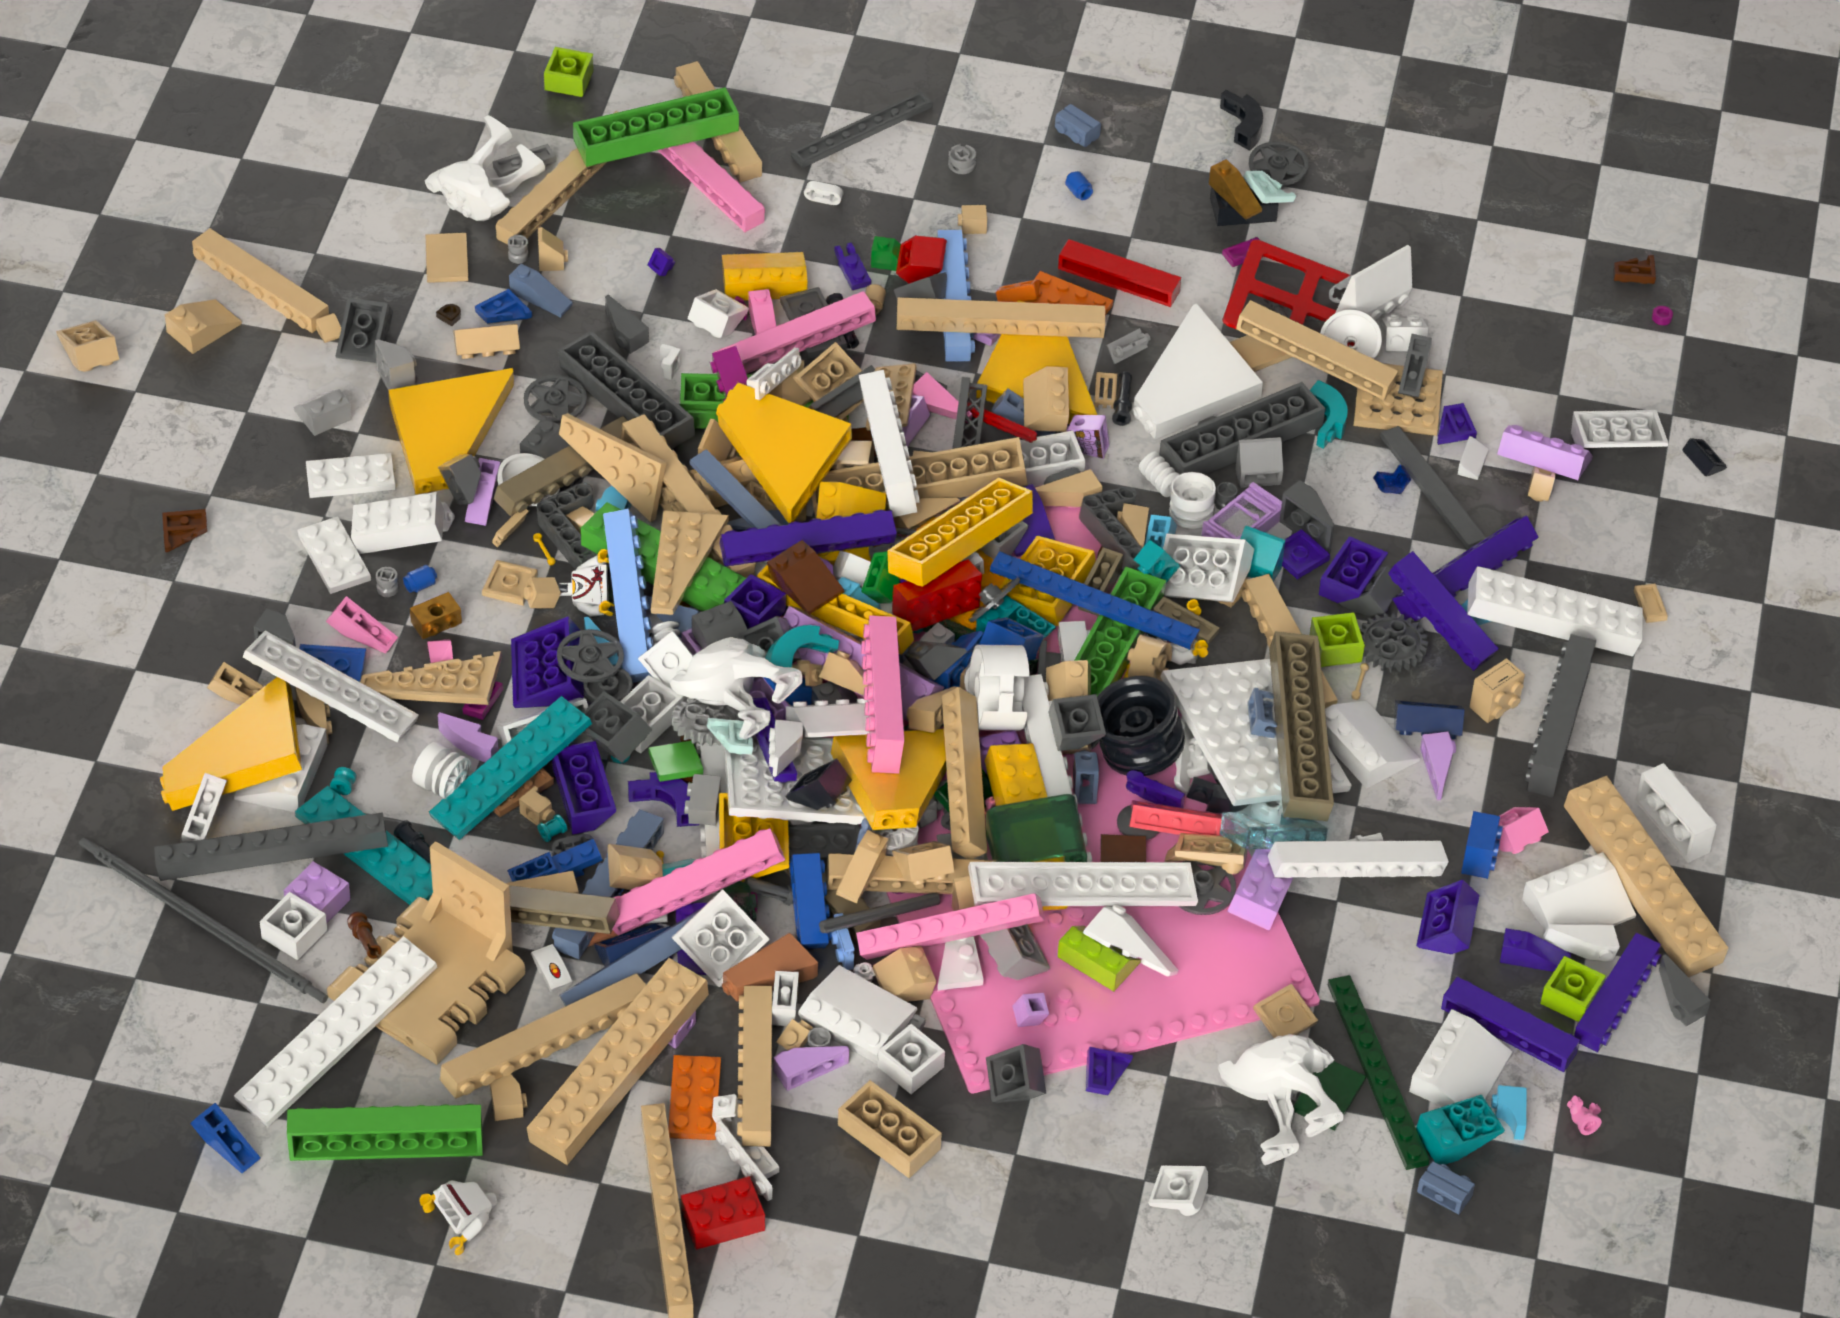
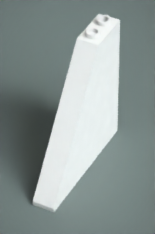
M1196 303L1191 307L1135 396L1132 412L1134 417L1143 424L1145 431L1150 433L1154 439H1157L1261 397L1263 382Z

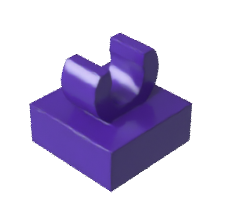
M655 248L647 266L659 276H666L668 270L673 268L675 261L661 248Z

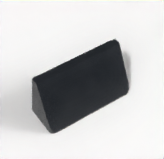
M1690 438L1682 449L1686 456L1706 477L1727 468V465L1703 439Z

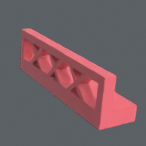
M1135 800L1131 802L1130 827L1177 835L1186 833L1220 836L1223 821L1221 814Z

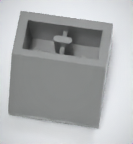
M1281 437L1239 440L1235 470L1240 488L1249 487L1252 482L1258 486L1281 485L1283 476Z

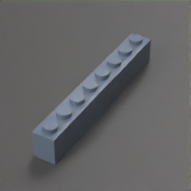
M639 809L636 815L629 819L625 831L619 834L616 845L653 850L664 834V818ZM608 852L604 862L599 863L593 878L588 879L582 894L613 898L621 893V888L610 887ZM555 928L552 934L554 947L561 953L580 959L596 932Z

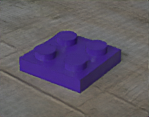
M1302 529L1284 539L1285 547L1282 566L1297 580L1330 559V554Z

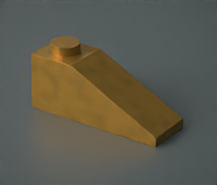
M1225 159L1210 167L1209 185L1241 216L1248 219L1262 212L1261 206L1234 165Z

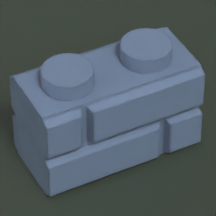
M1072 104L1058 112L1055 117V128L1061 134L1064 133L1074 143H1079L1083 147H1087L1100 136L1101 123Z
M1432 1162L1420 1178L1417 1192L1460 1215L1465 1205L1472 1198L1475 1184L1467 1176H1459L1452 1172L1448 1166Z

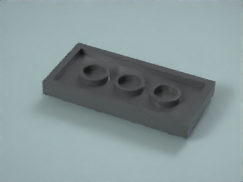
M819 287L780 297V303L789 321L828 306ZM841 335L814 347H808L804 352L807 358L810 359L820 356L835 342L843 350L847 349V342L844 336Z
M849 823L788 825L789 859L793 854L820 853V860H824V863H827L828 854L854 855L860 825Z

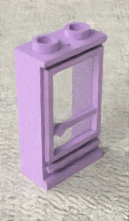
M1252 482L1234 500L1207 522H1203L1202 536L1240 539L1246 525L1266 533L1279 522L1282 501Z

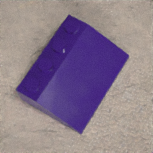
M569 616L511 639L514 708L547 707L552 705L561 696L567 701L584 698V682L566 675L557 662V650L562 640L568 635L580 631ZM580 637L570 641L566 646L579 645ZM562 658L564 664L572 671L575 662Z

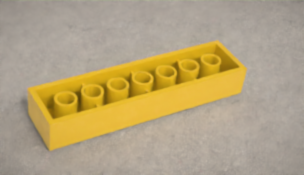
M997 478L888 550V573L923 587L1033 513L1032 491Z
M1033 743L990 745L984 762L1010 861L1065 862ZM1042 906V907H1043V910H1059V909H1067L1068 906Z

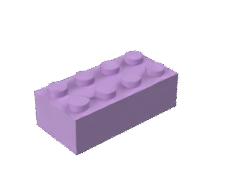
M1262 836L1227 912L1270 930L1293 877L1274 876L1268 854L1276 841Z

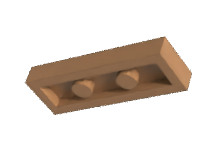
M541 768L493 811L499 817H502L520 805L519 799L536 786L540 793L553 785V778Z

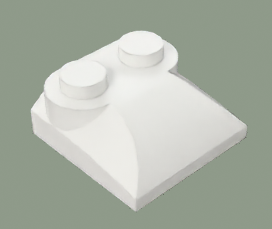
M1161 1165L1148 1202L1149 1205L1179 1209L1180 1213L1185 1216L1197 1213L1201 1209L1208 1189V1171L1206 1167Z

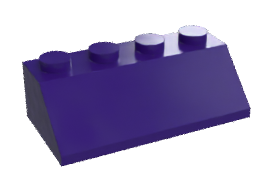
M596 741L566 746L552 759V768L572 835L596 830L616 812V806Z

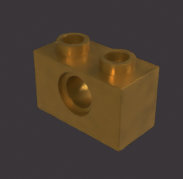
M449 592L410 608L411 623L422 639L435 636L444 630L456 627L462 623L461 608Z

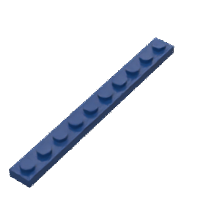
M999 551L990 566V572L1011 580L1019 577L1021 579L1019 583L1189 650H1191L1199 635L1200 629Z

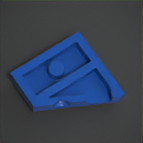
M510 289L475 305V312L487 324L532 318V311Z

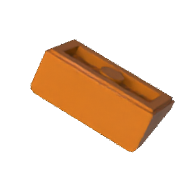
M1035 279L1001 286L995 292L997 301L1018 302L1019 300L1025 302L1035 300L1038 297L1040 281Z

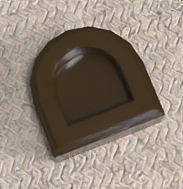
M446 304L436 311V317L453 326L461 318L460 307L455 304Z

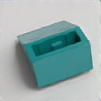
M1007 595L1002 598L1004 602L995 610L991 607L989 611H986L976 621V632H984L988 621L1007 617L1043 634V639L1056 627Z
M1482 1094L1422 1113L1416 1127L1422 1143L1434 1162L1439 1165H1446L1462 1159L1505 1131Z

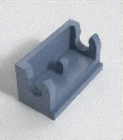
M1254 688L1247 702L1250 732L1252 735L1275 738L1276 731L1274 727H1277V723L1273 721V704L1269 701H1263V698L1273 699L1274 695L1271 692Z

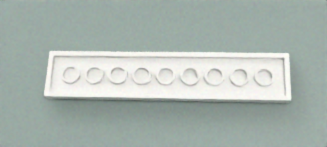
M970 862L968 866L975 906L1033 893L1041 898L1042 906H1113L1114 904L1119 906H1196L1198 903L1190 862Z
M403 936L234 1095L235 1100L268 1128L437 968L436 962Z

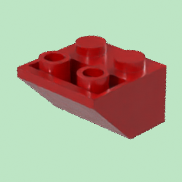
M915 235L903 242L900 246L896 274L910 284L940 273L943 269L947 240L944 238Z

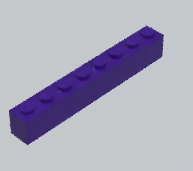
M877 510L869 514L855 513L848 517L834 516L831 519H813L805 523L796 521L783 526L774 524L762 529L753 527L740 532L731 530L721 534L719 544L724 566L727 567L769 561L801 540L819 554L894 543L897 532L892 510Z
M1527 515L1516 518L1434 571L1433 574L1449 593L1455 597L1457 596L1456 591L1459 589L1463 591L1469 587V581L1477 566L1496 570L1503 566L1502 561L1505 559L1509 561L1517 557L1519 550L1525 551L1532 547V542L1539 537ZM1404 592L1392 598L1400 614L1404 615V620L1411 617L1414 621H1418L1424 617L1417 606L1406 597Z

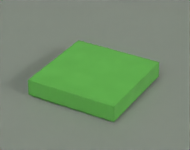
M692 741L649 747V756L660 782L693 777L694 774L703 775V766Z

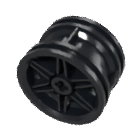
M1148 676L1127 677L1110 684L1097 696L1106 735L1100 738V748L1106 763L1114 771L1127 776V772L1137 770V772L1143 773L1144 776H1149L1165 770L1179 758L1185 745V732L1178 716L1174 695L1164 682Z

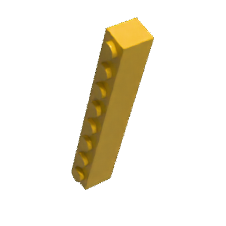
M766 565L756 577L781 590L771 581L768 565ZM786 594V606L802 609ZM845 594L839 595L811 613V615L863 639H866L863 637L864 624L869 622V615L896 617ZM896 617L898 653L902 655L914 641L911 623Z

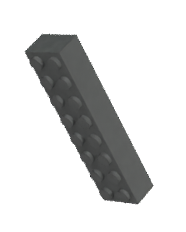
M592 331L558 350L560 368L571 378L578 381L587 392L616 417L624 416L629 421L645 414L648 420L654 423L660 436H664L670 449L695 436L693 416Z
M1300 382L1161 440L1159 454L1179 475L1188 472L1207 475L1236 462L1239 440L1281 437V442L1283 443L1323 426L1325 407L1305 384Z
M1570 634L1569 641L1563 643L1561 654L1564 656L1559 657L1556 668L1560 672L1554 674L1552 686L1555 688H1551L1549 691L1547 702L1550 704L1545 705L1542 716L1546 720L1540 722L1537 734L1541 736H1537L1535 739L1533 751H1536V753L1533 752L1528 763V767L1532 768H1528L1525 781L1529 782L1527 789L1529 792L1554 797L1590 672L1596 640Z

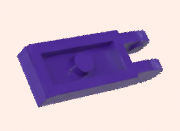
M846 244L849 256H844L839 245L835 246L834 251L838 259V265L851 290L871 285L872 280L858 253L856 254L853 244Z
M1137 770L1127 772L1126 778L1128 781L1126 789L1129 792L1131 791L1155 804L1184 808L1185 793L1163 785L1156 780L1144 777L1143 773L1137 772Z

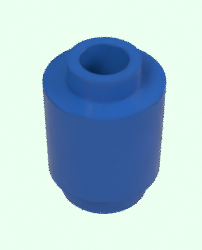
M1080 171L1068 174L1065 180V185L1076 198L1080 200L1088 199L1093 194L1091 183Z
M424 565L408 572L407 576L403 577V582L408 592L417 593L434 585L437 574L433 567Z

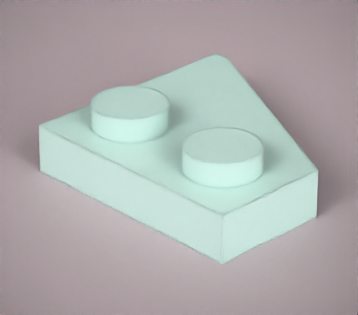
M1246 171L1243 176L1262 203L1294 202L1296 198L1293 192L1285 193L1281 190L1282 184L1273 180L1263 171Z
M708 718L707 728L729 753L739 755L752 754V736L745 740L740 738L739 735L744 721Z

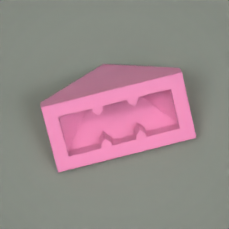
M450 639L427 641L430 663L453 659Z

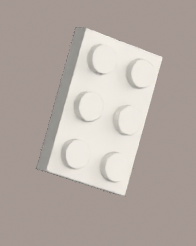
M671 631L638 659L654 679L672 689L671 679L678 674L685 675L687 673L693 655L676 633ZM683 696V702L687 703L688 698L691 700L695 699Z

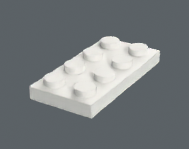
M391 453L306 461L310 498L395 490Z
M338 516L298 529V536L330 594L371 581L368 569Z

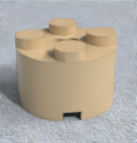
M1140 634L1135 648H1131L1128 653L1127 659L1131 661L1128 676H1148L1162 681L1160 677L1162 671L1169 670L1165 666L1166 662L1172 659V645L1166 641Z

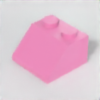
M1513 807L1499 815V826H1503L1501 839L1496 840H1500L1499 849L1502 852H1512V854L1523 851L1525 849L1524 846L1540 841L1542 839L1541 836L1549 832L1540 809L1534 807Z

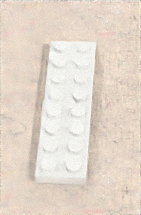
M266 630L244 652L243 658L249 660L252 664L258 665L272 675L278 676L292 686L298 687L309 695L327 703L330 707L336 708L347 714V716L356 719L396 742L405 735L418 719L419 715Z

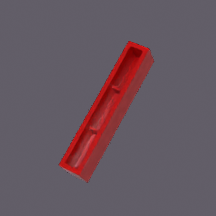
M1068 239L1059 254V270L1168 307L1173 305L1180 293L1182 277Z

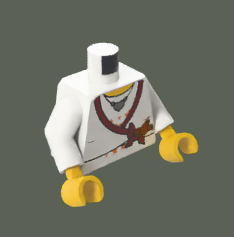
M601 549L597 556L578 566L576 571L572 572V583H559L560 596H572L574 606L590 617L604 614L607 616L613 615L612 612L608 611L610 606H614L613 603L609 602L607 565H603L604 562L609 563V558H606L608 554L607 549Z
M1196 599L1190 600L1187 603L1188 610L1198 616L1201 614L1198 601ZM1147 634V635H1146V636H1149V637H1153V638H1156V639H1159V640L1166 641V640H1164V639L1158 638V637L1153 636V635H1151V634ZM1196 640L1191 650L1166 641L1172 645L1171 661L1179 665L1185 663L1195 664L1197 655L1202 658L1208 655V644L1205 640Z
M451 1180L434 1190L433 1195H421L419 1201L425 1213L432 1212L436 1204L455 1233L462 1234L460 1237H453L449 1241L450 1249L454 1245H460L455 1249V1255H461L465 1250L464 1243L467 1240L471 1241L488 1222L489 1213L492 1207L496 1205L497 1198L493 1192L484 1194L475 1182L462 1183Z

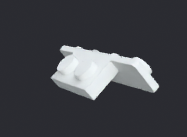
M794 347L775 364H765L747 379V386L755 388V399L761 400L800 367L801 356L799 355V348Z
M1181 716L1185 732V745L1181 755L1175 761L1177 771L1176 776H1174V783L1176 788L1180 789L1186 796L1190 787V779L1211 774V766L1186 721Z
M721 1120L716 1122L715 1137L718 1143L727 1148L732 1161H737L741 1166L743 1175L745 1177L750 1176L757 1193L763 1195L767 1201L771 1200L772 1185L767 1179L779 1173L778 1164L763 1146H742V1140L737 1141Z

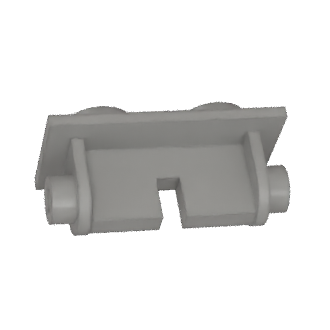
M1139 328L1106 346L1114 364L1147 348L1151 338L1148 333H1142Z

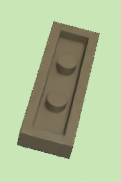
M1163 597L1152 610L1200 629L1196 640H1205L1208 645L1219 632V627L1166 597Z

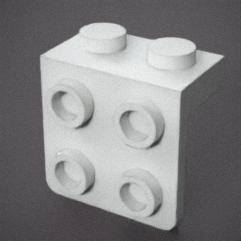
M1387 315V318H1382V324L1386 329L1385 351H1408L1411 334L1428 337V326L1419 315H1407V318H1399V315Z

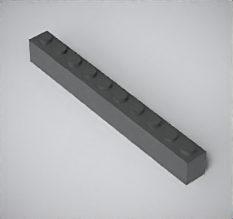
M382 812L154 847L158 876L160 881L388 847Z

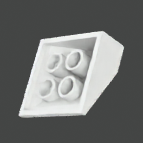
M723 889L672 936L673 940L718 987L723 983V972L755 954L769 940Z

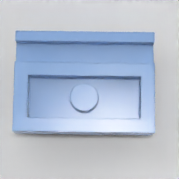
M843 913L834 914V918L843 916ZM848 928L831 932V942L837 946L836 957L838 963L842 962L845 969L852 970L854 968V947Z

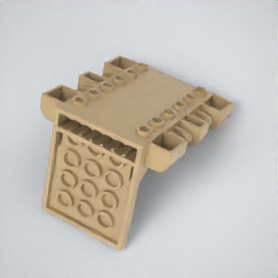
M435 841L430 846L433 887L430 900L427 901L422 897L416 898L397 917V926L394 928V931L399 937L402 938L404 936L435 961L437 968L375 1027L438 1065L457 1045L455 1032L460 1028L452 1019L460 1023H465L469 1020L476 1025L487 1014L485 1001L489 997L482 988L491 993L498 989L507 994L525 975V965L521 958L513 953L509 885ZM388 934L386 937L378 936L376 941L381 947V955L377 951L378 957L375 959L367 955L364 958L366 964L371 967L400 939L393 936V934ZM358 964L356 967H347L327 987L328 997L335 1001L369 968L363 964Z

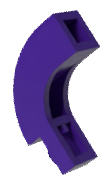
M650 772L649 780L628 781L629 802L661 801L668 804L674 810L677 827L699 825L690 824L688 814H685V801H690V796H687L688 784L683 780L674 779L660 782L656 772Z

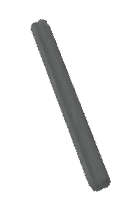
M930 893L819 922L820 932L829 933L940 904V896L938 893Z

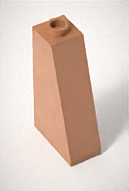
M788 933L723 972L722 988L727 995H731L736 1001H739V995H744V986H772V991H774L775 971L799 972V983L814 979L818 976V962L791 933Z

